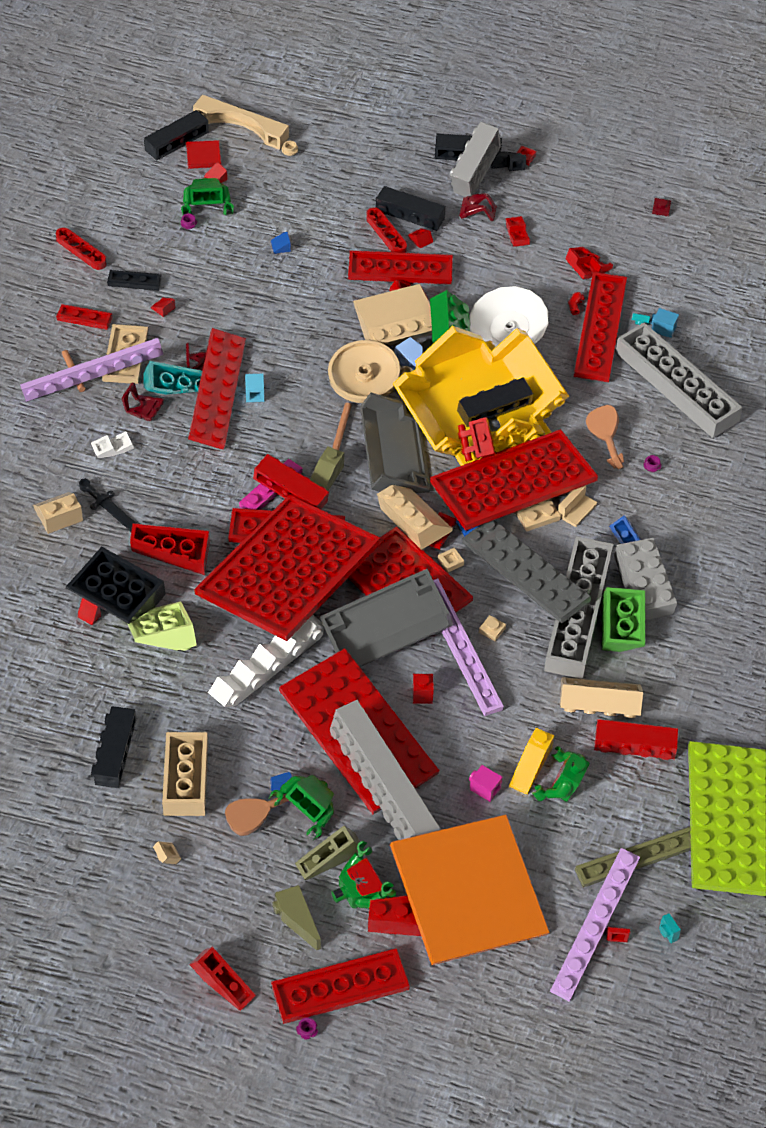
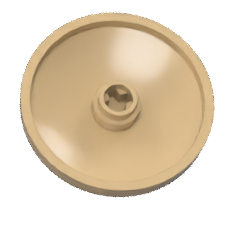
M371 340L354 341L341 347L332 356L328 366L329 381L334 391L342 398L351 402L363 403L371 392L386 397L395 389L393 383L400 377V363L396 354L382 343Z

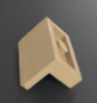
M586 485L572 490L559 504L558 512L561 515L560 518L574 527H577L597 505L596 501L585 495Z

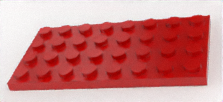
M561 429L430 477V483L465 531L598 480V475Z
M345 648L279 687L280 693L373 815L382 809L374 803L371 792L362 783L361 776L353 770L350 759L341 750L340 743L331 735L330 727L336 709L358 700L414 788L439 774L440 770Z

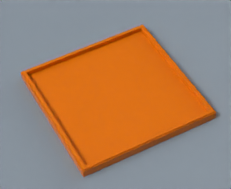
M506 815L390 843L431 965L542 937L550 933Z

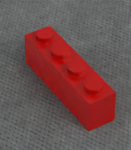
M269 454L254 468L253 479L285 499L291 495L319 509H322L328 501L329 491L323 486L317 485L308 477L299 474L292 467L286 466L279 459Z
M597 719L594 742L595 751L675 760L678 728Z

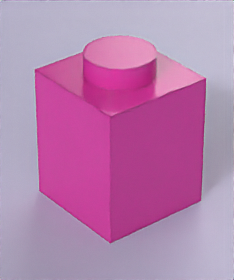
M481 765L469 777V790L491 802L501 789L503 777Z

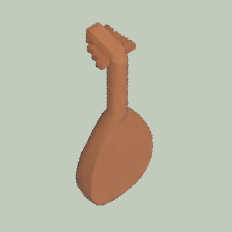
M604 405L587 415L586 425L593 435L606 441L611 456L610 459H607V462L614 469L617 468L619 470L623 468L622 462H624L622 453L618 455L613 442V437L619 424V417L613 406Z
M285 794L279 805L289 801ZM276 797L270 801L262 799H239L234 801L225 809L226 821L237 835H249L264 823L270 810L277 807L274 806V803L278 798Z

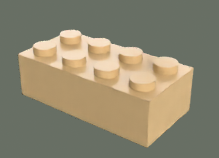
M166 732L162 798L164 816H205L208 763L207 732Z

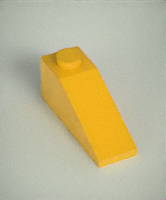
M535 728L511 779L510 788L528 795L553 748L554 735Z

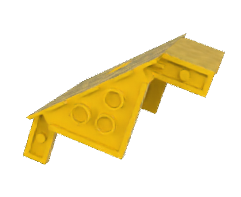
M452 326L415 360V370L405 372L393 383L436 452L455 456L461 466L478 460L476 453L473 452V460L466 462L465 456L461 452L463 448L461 439H458V425L465 423L460 417L457 408L459 400L463 397H470L482 390L486 391L496 385H503L513 379L523 377L534 395L530 405L496 417L500 423V428L496 431H491L496 453L552 433L544 419L551 416L552 412L557 407L562 406L569 397L528 333L519 328H516L495 347L492 341L485 342L481 335ZM472 436L468 437L469 446H473Z

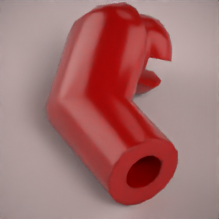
M575 292L568 301L572 315L580 313L577 304L582 303L581 300L585 298L580 292Z

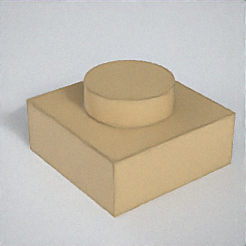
M455 548L438 555V561L447 573L464 566V560Z
M489 615L480 626L479 633L496 641L506 629V624Z
M158 841L153 846L158 859L162 863L177 864L181 860L173 843Z

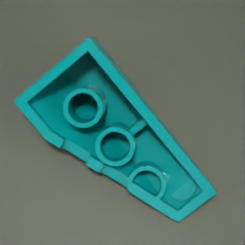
M149 361L143 374L144 388L149 392L166 395L198 392L202 371Z

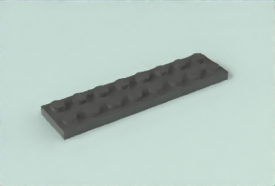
M495 520L480 525L479 528H475L462 538L463 543L561 623L565 622L591 601L590 595Z

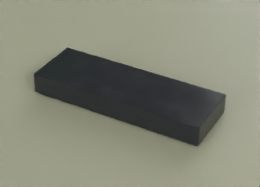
M110 270L107 286L159 291L162 274Z

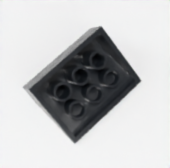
M102 546L66 586V589L128 624L152 610L166 595L163 580Z

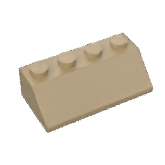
M391 485L377 493L381 510L421 550L453 531L411 488Z
M566 677L561 679L560 708H564L566 712H576L577 709L584 710V713L596 714L597 711L604 712V715L616 716V713L624 714V717L636 718V715L641 716L643 690L639 684Z

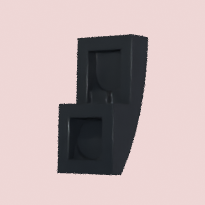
M498 152L491 164V168L508 167L509 172L525 170L526 155L514 152Z

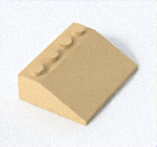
M420 284L353 301L365 340L376 341L388 347L402 343L409 337L415 340L432 335L430 303Z

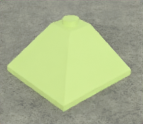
M181 601L155 607L128 624L137 643L173 650H188L191 647L197 646L193 624Z

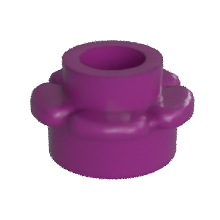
M193 214L182 216L180 222L183 228L192 229L197 225V220Z
M650 455L644 460L643 466L649 472H656L661 469L662 464L659 457Z
M303 1018L296 1027V1032L298 1035H301L302 1039L308 1040L317 1035V1023L311 1018Z

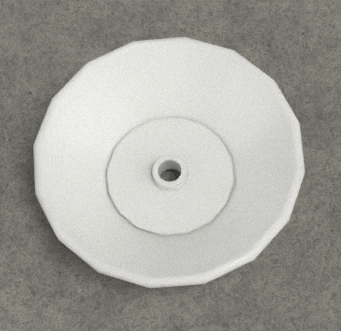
M517 286L500 287L484 294L474 304L469 315L470 332L481 335L485 342L492 341L495 347H497L516 328L526 331L534 344H536L543 337L547 329L548 309L542 298L531 290Z

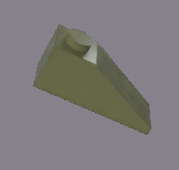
M327 446L319 458L310 480L329 491L344 468V452Z
M343 826L295 862L304 880H308L348 861L355 852H358L357 845L360 840L354 831Z
M297 885L275 892V901L272 902L275 914H279L281 920L315 950H320L321 938L300 886Z

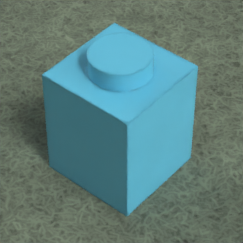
M245 374L246 402H264L263 374Z

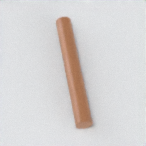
M68 350L62 351V356L68 368L75 366ZM83 383L76 385L79 392L85 391L86 388Z

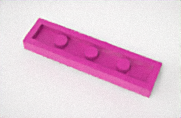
M289 458L283 463L288 467H292L299 474L303 472L302 467ZM259 484L239 502V507L242 509L261 510L278 494Z

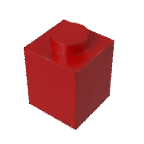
M413 674V704H433V674Z

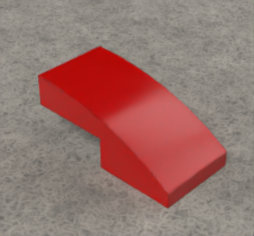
M523 217L505 218L513 247L530 245V238L526 232V224Z

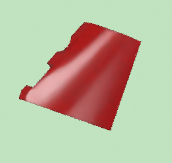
M585 247L569 248L565 258L583 280L592 278L593 272L606 273L613 268L612 263L604 264L599 261L600 256L591 253Z

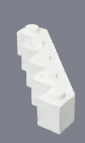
M312 615L288 641L274 636L270 644H259L250 660H239L229 676H218L208 693L224 707L237 706L315 644L323 636L325 629L323 623Z

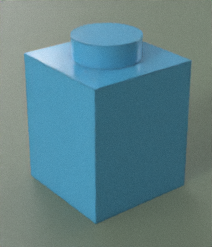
M659 308L657 313L652 315L650 321L652 330L657 334L671 338L677 327L679 314Z

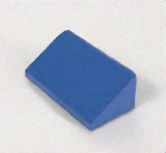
M625 515L609 526L620 544L641 540Z

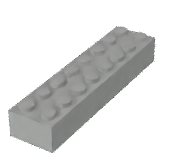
M642 323L618 338L615 353L712 438L739 422L742 407L647 324Z
M576 536L566 577L590 595L591 601L565 622L561 623L555 619L544 671L583 679L611 561L613 544Z
M358 700L336 709L330 727L331 735L340 743L341 750L350 759L353 770L361 776L362 783L371 792L374 803L382 809L383 816L394 828L397 839L402 840L441 830Z

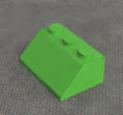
M606 587L602 595V650L623 652L644 647L645 590Z

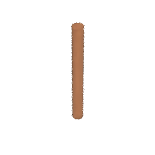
M350 403L344 404L332 446L336 450L340 449L352 406Z

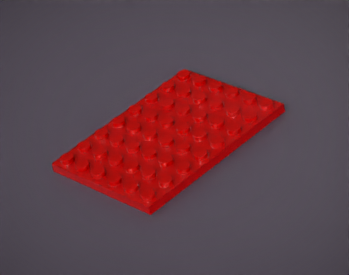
M289 495L194 589L195 595L288 641L381 544V538Z

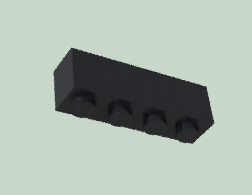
M197 110L144 137L145 151L156 161L185 146L186 142H192L209 133L208 119Z
M436 133L434 159L458 161L459 155L463 154L465 145L468 140H471L472 136Z
M383 186L376 197L375 208L380 209L382 213L435 231L439 229L445 219L446 206L396 189Z
M524 377L513 379L509 383L496 385L486 391L482 390L473 396L463 397L459 400L457 411L466 427H469L468 422L485 417L489 420L530 405L534 394Z
M111 706L110 713L106 714V728L101 731L100 735L101 747H97L96 750L97 762L96 765H92L91 777H94L95 785L112 788L120 787L137 721L135 709Z

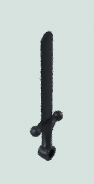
M84 478L79 481L80 490L88 492L96 499V502L90 505L92 510H96L101 505L130 532L132 531L133 524L137 523L109 500L110 497L114 496V491L110 490L107 494H100L90 485L88 479Z

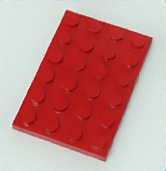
M397 526L380 537L381 544L348 577L367 596L428 569L433 580L439 579L455 613L473 601V596L421 550Z

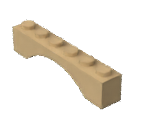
M202 95L193 106V111L197 110L208 119L209 124L231 123L243 126L255 132L264 141L265 145L280 150L289 139V125Z

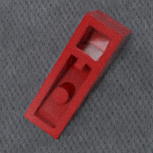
M213 946L203 950L189 964L204 982L239 1011L256 996Z

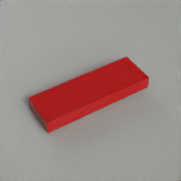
M61 304L56 318L57 321L108 330L113 315L109 312Z

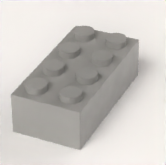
M480 122L478 127L474 128L471 140L467 141L463 154H460L456 167H453L450 172L454 193L464 197H471L476 193L501 147L499 128Z
M654 538L617 545L614 559L625 589L645 590V620L673 615L677 601Z

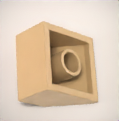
M67 492L33 505L48 534L83 521L81 505L74 493Z

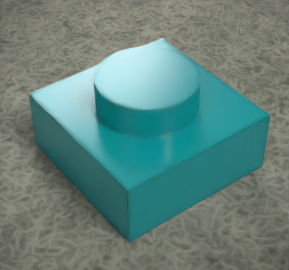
M633 313L632 320L635 321V324L650 323L651 316Z
M670 913L662 916L659 929L664 938L667 937L670 943L678 941L681 929Z

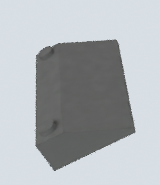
M371 392L360 405L371 490L381 492L391 485L411 488L415 493L430 492L420 426L404 402Z
M428 569L320 616L335 652L337 653L345 648L359 667L453 626L450 613Z

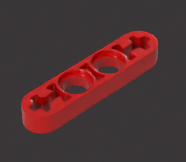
M374 207L368 209L366 214L367 222L390 251L406 253V241L382 211ZM379 225H385V226H387V227H385V228H380V227H378V226H379ZM393 235L395 238L390 239L387 236Z
M63 227L56 230V241L95 270H102L106 267V256L68 228ZM79 243L77 246H72L71 244ZM85 251H90V252H91L90 254H87V255L83 254V252H85Z

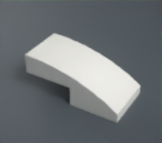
M127 432L111 439L106 435L91 443L97 458L111 457L134 449Z

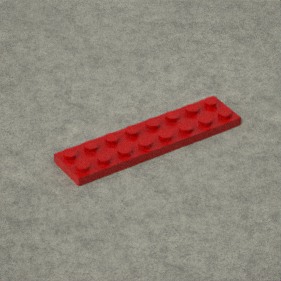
M593 272L574 377L609 382L627 277Z
M211 329L188 440L224 449L246 338L218 329Z

